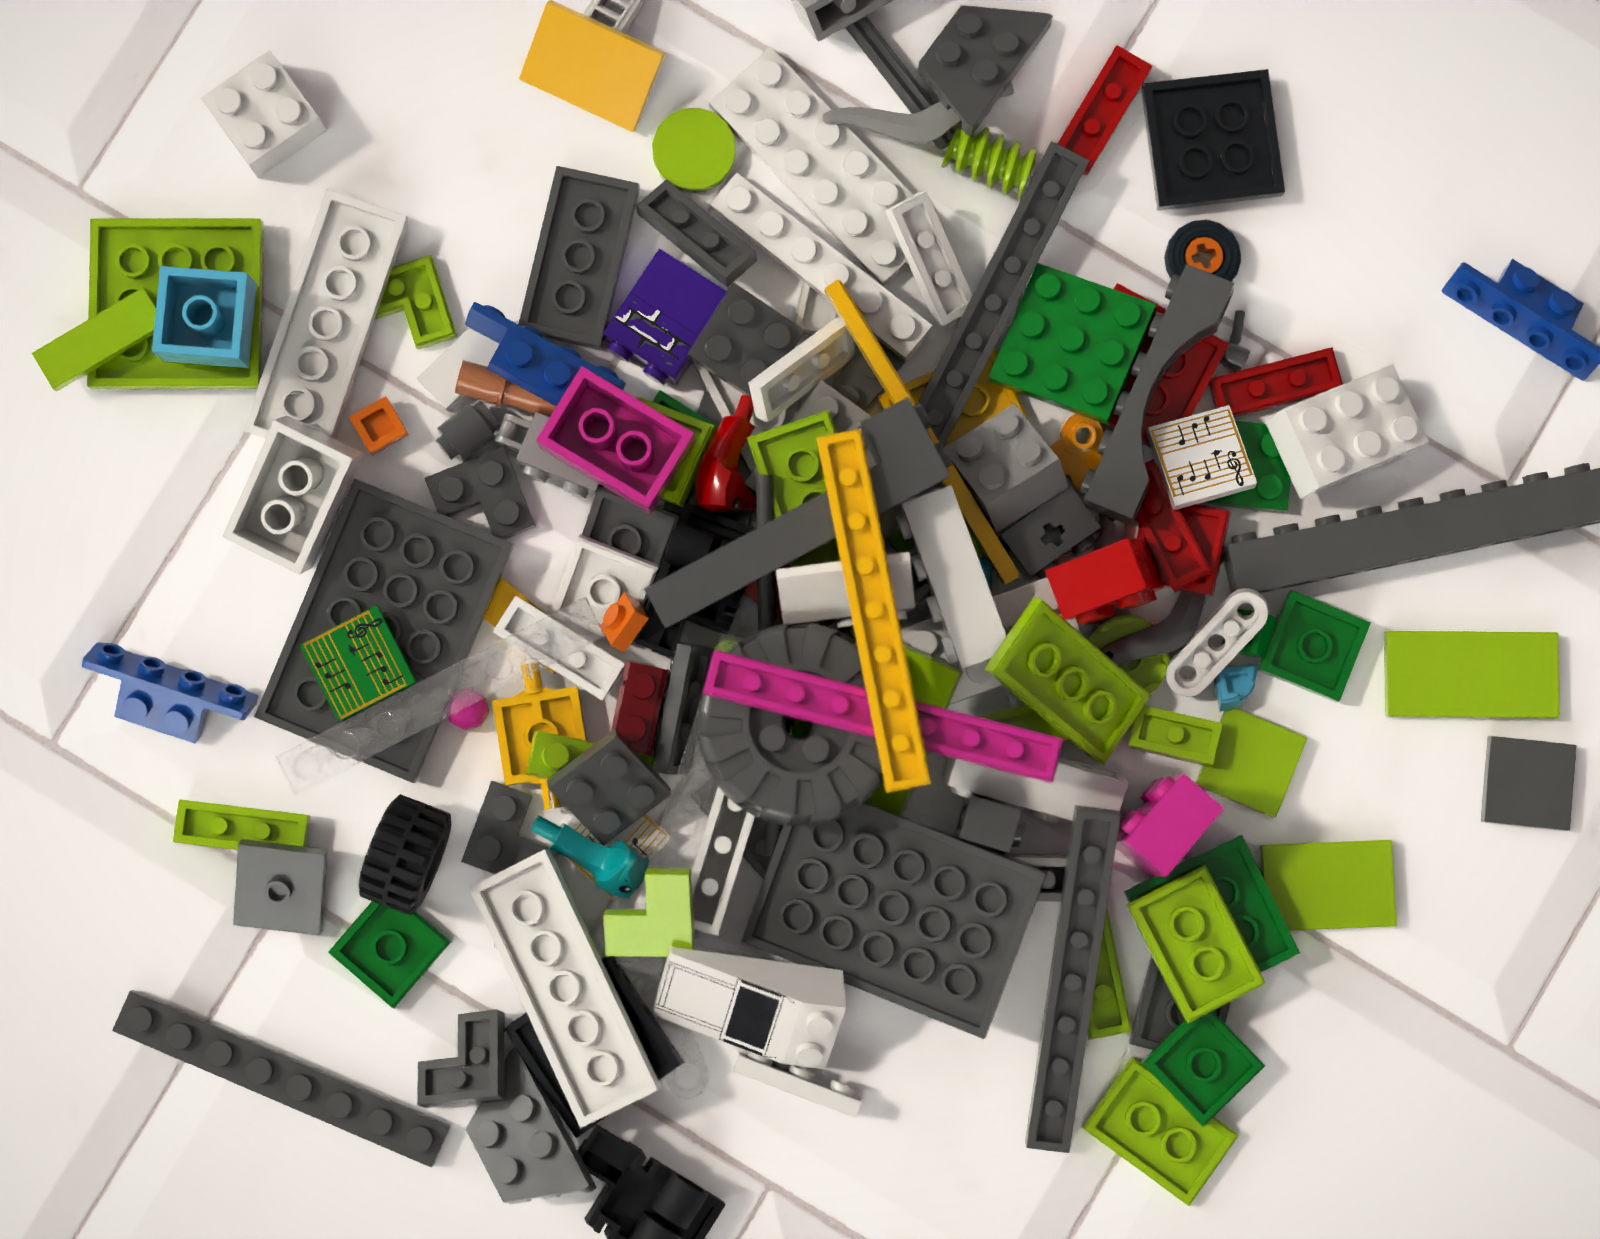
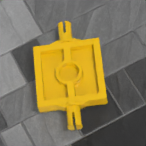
M535 662L531 663L533 680L530 665H521L526 690L513 697L492 700L505 786L523 783L541 785L544 810H549L553 808L550 796L551 791L548 789L547 780L525 775L534 732L538 730L586 742L587 738L578 686L557 690L543 687L540 663ZM552 793L554 808H561V801Z

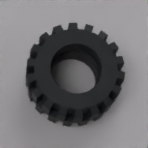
M398 795L386 808L368 847L359 877L360 897L404 914L412 915L423 903L442 861L451 832V814L407 796Z

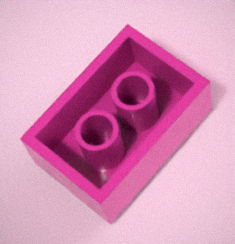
M581 366L537 437L536 442L541 450L651 515L696 440L695 434Z
M1184 773L1171 777L1167 775L1165 778H1155L1139 796L1144 801L1142 806L1136 811H1127L1120 818L1116 849L1147 876L1167 877L1225 808Z

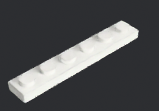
M737 172L710 203V207L715 213L829 302L830 300L824 292L825 287L836 280L842 281L876 339L905 362L909 360L933 331L931 323Z

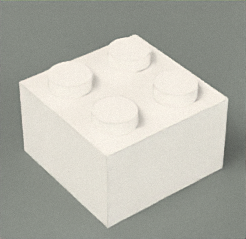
M270 49L200 97L257 178H260L327 131L316 112Z

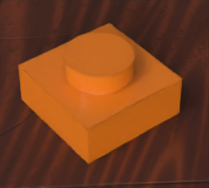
M386 396L349 417L371 456L409 435Z
M624 592L617 603L612 604L606 610L600 627L610 645L625 653L649 617L639 600Z

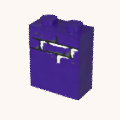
M659 248L603 332L605 341L609 343L607 350L626 363L632 358L645 366L642 372L656 383L664 386L666 381L677 386L692 364V360L686 354L727 291Z

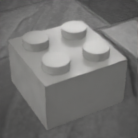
M1015 403L944 447L958 474L996 533L1069 488L1059 458Z

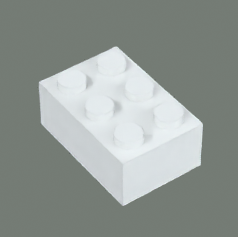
M1394 364L1286 407L1265 421L1300 499L1404 456L1429 442Z
M289 416L273 420L222 537L298 575L312 569L364 453Z

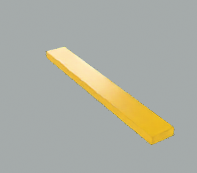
M836 280L826 286L825 294L892 404L894 405L909 397L912 405H915V401L842 281ZM929 427L926 431L933 444H936L939 441ZM954 465L947 468L950 477L940 483L943 488L952 485L965 524L987 560L991 563L1001 583L1007 585L1019 577V572Z
M857 429L817 437L886 793L931 784L862 431Z

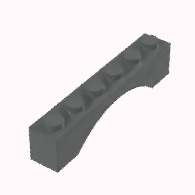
M1188 264L1185 265L1181 276L1177 274L1172 276L1164 297L1170 300L1164 315L1156 313L1148 332V337L1153 338L1148 353L1140 351L1133 365L1131 375L1137 378L1131 392L1123 390L1116 404L1114 414L1120 417L1114 431L1106 429L1099 443L1097 453L1103 456L1097 470L1089 468L1082 482L1080 492L1086 494L1084 505L1087 508L1133 526L1149 489V476L1143 459L1142 433L1144 418L1151 396L1163 375L1182 354L1199 341L1217 332L1233 296L1234 282Z

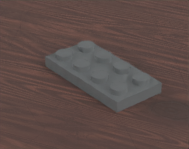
M556 165L518 325L530 326L539 331L545 338L602 350L604 342L603 332L608 326L639 195V183Z

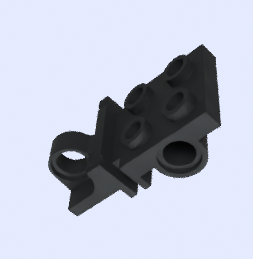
M685 502L655 582L756 528ZM746 586L668 628L664 627L650 599H648L644 610L649 619L635 637L633 643L672 659L686 621L727 635L735 617L725 614L724 611L732 614L736 613Z
M598 1124L595 1125L588 1138L584 1139L578 1148V1152L589 1173L606 1183L584 1219L586 1224L592 1227L593 1231L598 1234L604 1225L607 1224L603 1231L607 1239H705L726 1206L723 1200L653 1157H650L645 1166H643L647 1157L641 1148L631 1142L620 1139Z

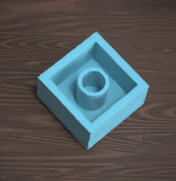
M160 266L152 352L164 362L249 368L257 283L248 273Z

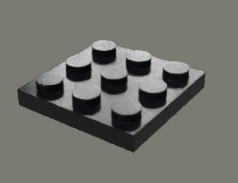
M1268 69L1142 84L1141 94L1157 211L1282 197L1284 195L1285 187Z
M605 956L601 960L658 1081H660L685 1062L615 957ZM527 1012L504 1028L575 1138L583 1135L611 1115L608 1114L580 1128Z

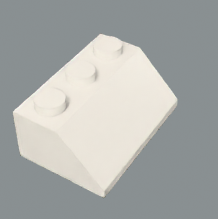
M910 552L886 555L899 620L907 619L906 611L915 609ZM841 561L776 570L783 624L814 623L819 625L820 622L836 620L837 628L853 627Z

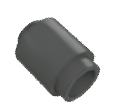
M480 400L473 406L470 403L437 427L441 436L435 441L450 460L457 456L464 462L495 438L494 432L500 428V424L492 412Z

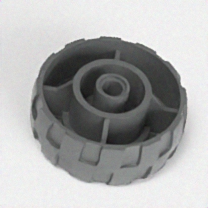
M786 623L762 629L740 641L728 652L729 654L866 688L857 642L844 633L827 626L814 623L790 625ZM702 693L698 709V739L705 765L722 792L737 806L759 819L785 826L824 824L839 819L859 808L877 791L884 781L875 738L810 722L811 731L806 737L795 738L786 729L787 720L790 718L788 716L706 696Z

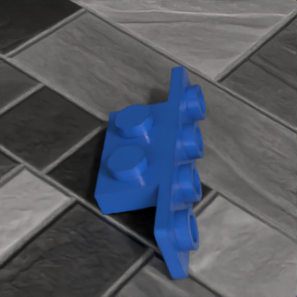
M1513 258L1506 265L1497 282L1469 264L1462 262L1441 290L1444 295L1581 381H1585L1600 364V347L1572 330L1584 303Z
M477 302L472 304L465 325L499 343L488 364L487 370L555 406L560 402L581 366L624 390L626 383L619 379L618 375L611 369L603 366L597 367L585 361L572 348L557 346L544 339L542 334L536 329L525 325L520 326L505 318V315L493 306H483Z
M96 643L82 660L81 666L83 668L121 680L114 717L194 744L202 735L207 709L239 720H245L257 705L259 698L257 694L247 691L240 685L225 684L207 678L201 672L183 670L165 664L164 661L156 657L140 656L125 651L121 646L113 643Z

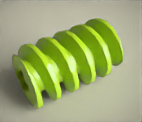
M987 127L977 136L972 135V137L965 134L962 129H957L941 167L946 168L953 160H956L955 173L961 175L970 166L971 180L974 182L986 173V186L990 189L999 180H1002V194L1008 195L1016 186L1018 187L1017 198L1019 201L1036 163V149L1032 147L1024 156H1020L1019 141L1016 140L1008 149H1004L1005 135L1000 134L990 143L989 128Z

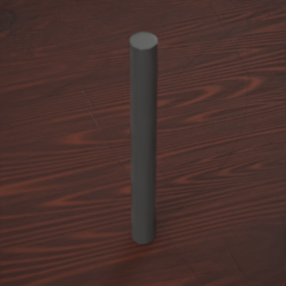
M756 475L757 528L774 520L773 475ZM775 571L757 580L758 632L775 626Z

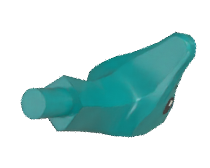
M540 815L536 817L530 828L534 833L551 841L550 850L574 861L590 872L594 877L596 887L611 895L629 899L638 890L645 877L649 858L620 840L606 847L587 839L565 823L558 826Z

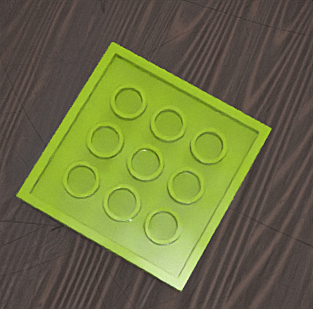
M90 218L88 319L142 287L146 289L156 306L160 266L248 273L257 283L249 368L164 362L152 352V335L88 373L87 387L90 389H257L262 376L263 220L261 218Z

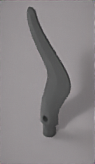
M1181 590L1173 609L1164 620L1121 637L1099 650L1120 667L1133 660L1170 653L1180 649L1190 641L1196 631L1206 595Z

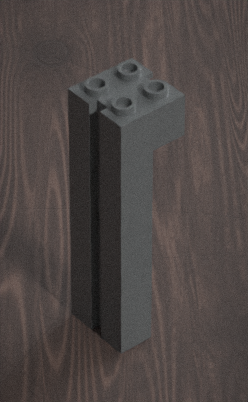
M909 397L861 422V426L857 427L861 429L863 440L877 464L869 468L878 515L950 477L947 468L953 464L941 442L933 444L926 431L932 426L928 415L920 402L912 405ZM827 491L644 588L664 627L668 628L835 539L836 535Z

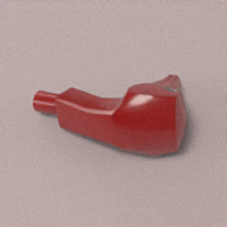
M741 395L734 416H725L701 459L695 490L697 505L704 510L715 513L730 511L756 512V496L745 485L743 477L738 473L740 451L746 443L747 437L750 436L755 428L750 423L754 412L751 396Z

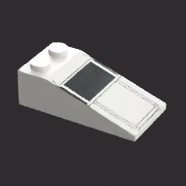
M670 947L653 1005V1015L781 1064L825 1069L846 1010L843 970Z

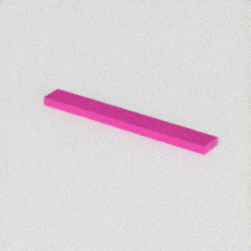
M714 650L703 695L875 738L866 688ZM915 701L926 752L1053 783L1062 748V738Z

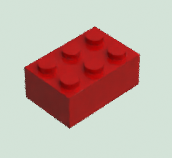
M1126 538L1045 570L1063 620H1077L1078 625L1096 624L1117 615L1115 607L1118 606L1119 609H1134L1157 600L1155 592L1165 589L1147 540Z

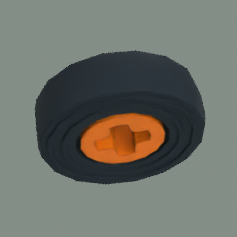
M1207 219L1191 221L1178 228L1168 241L1164 255L1166 272L1170 279L1174 274L1181 276L1185 265L1188 264L1232 282L1237 276L1241 264L1240 245L1234 234L1221 223ZM1197 248H1202L1205 253L1212 252L1213 258L1208 263L1209 268H1204L1201 262H1193L1192 258L1198 253Z

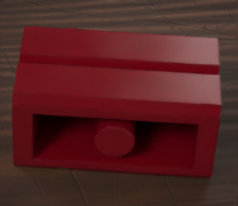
M626 661L622 677L623 685L620 686L611 731L616 728L639 754L652 756L670 672L663 668Z

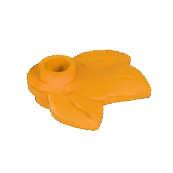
M1074 414L1063 423L1060 439L1052 444L1050 448L1059 458L1065 476L1069 475L1071 482L1080 492L1089 468L1097 470L1103 456L1097 453V449L1105 431H1103L1100 422ZM1080 428H1087L1089 430L1088 440L1078 443L1075 437L1076 432Z

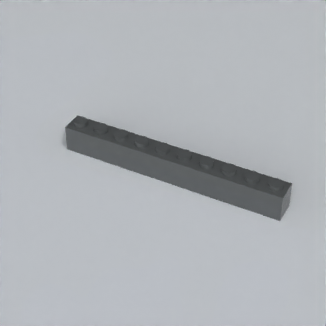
M1582 463L1564 468L1565 475L1549 478L1548 471L1524 476L1522 477L1523 484L1510 487L1507 486L1506 480H1500L1481 485L1482 492L1466 495L1464 488L1439 494L1440 501L1424 504L1423 497L1398 502V510L1384 513L1381 506H1374L1356 511L1357 518L1341 521L1340 514L1315 519L1316 527L1299 530L1298 523H1292L1273 528L1274 535L1257 538L1256 532L1232 536V544L1225 546L1223 550L1230 592L1233 593L1238 589L1249 588L1261 594L1599 524L1600 468L1591 470L1589 463Z

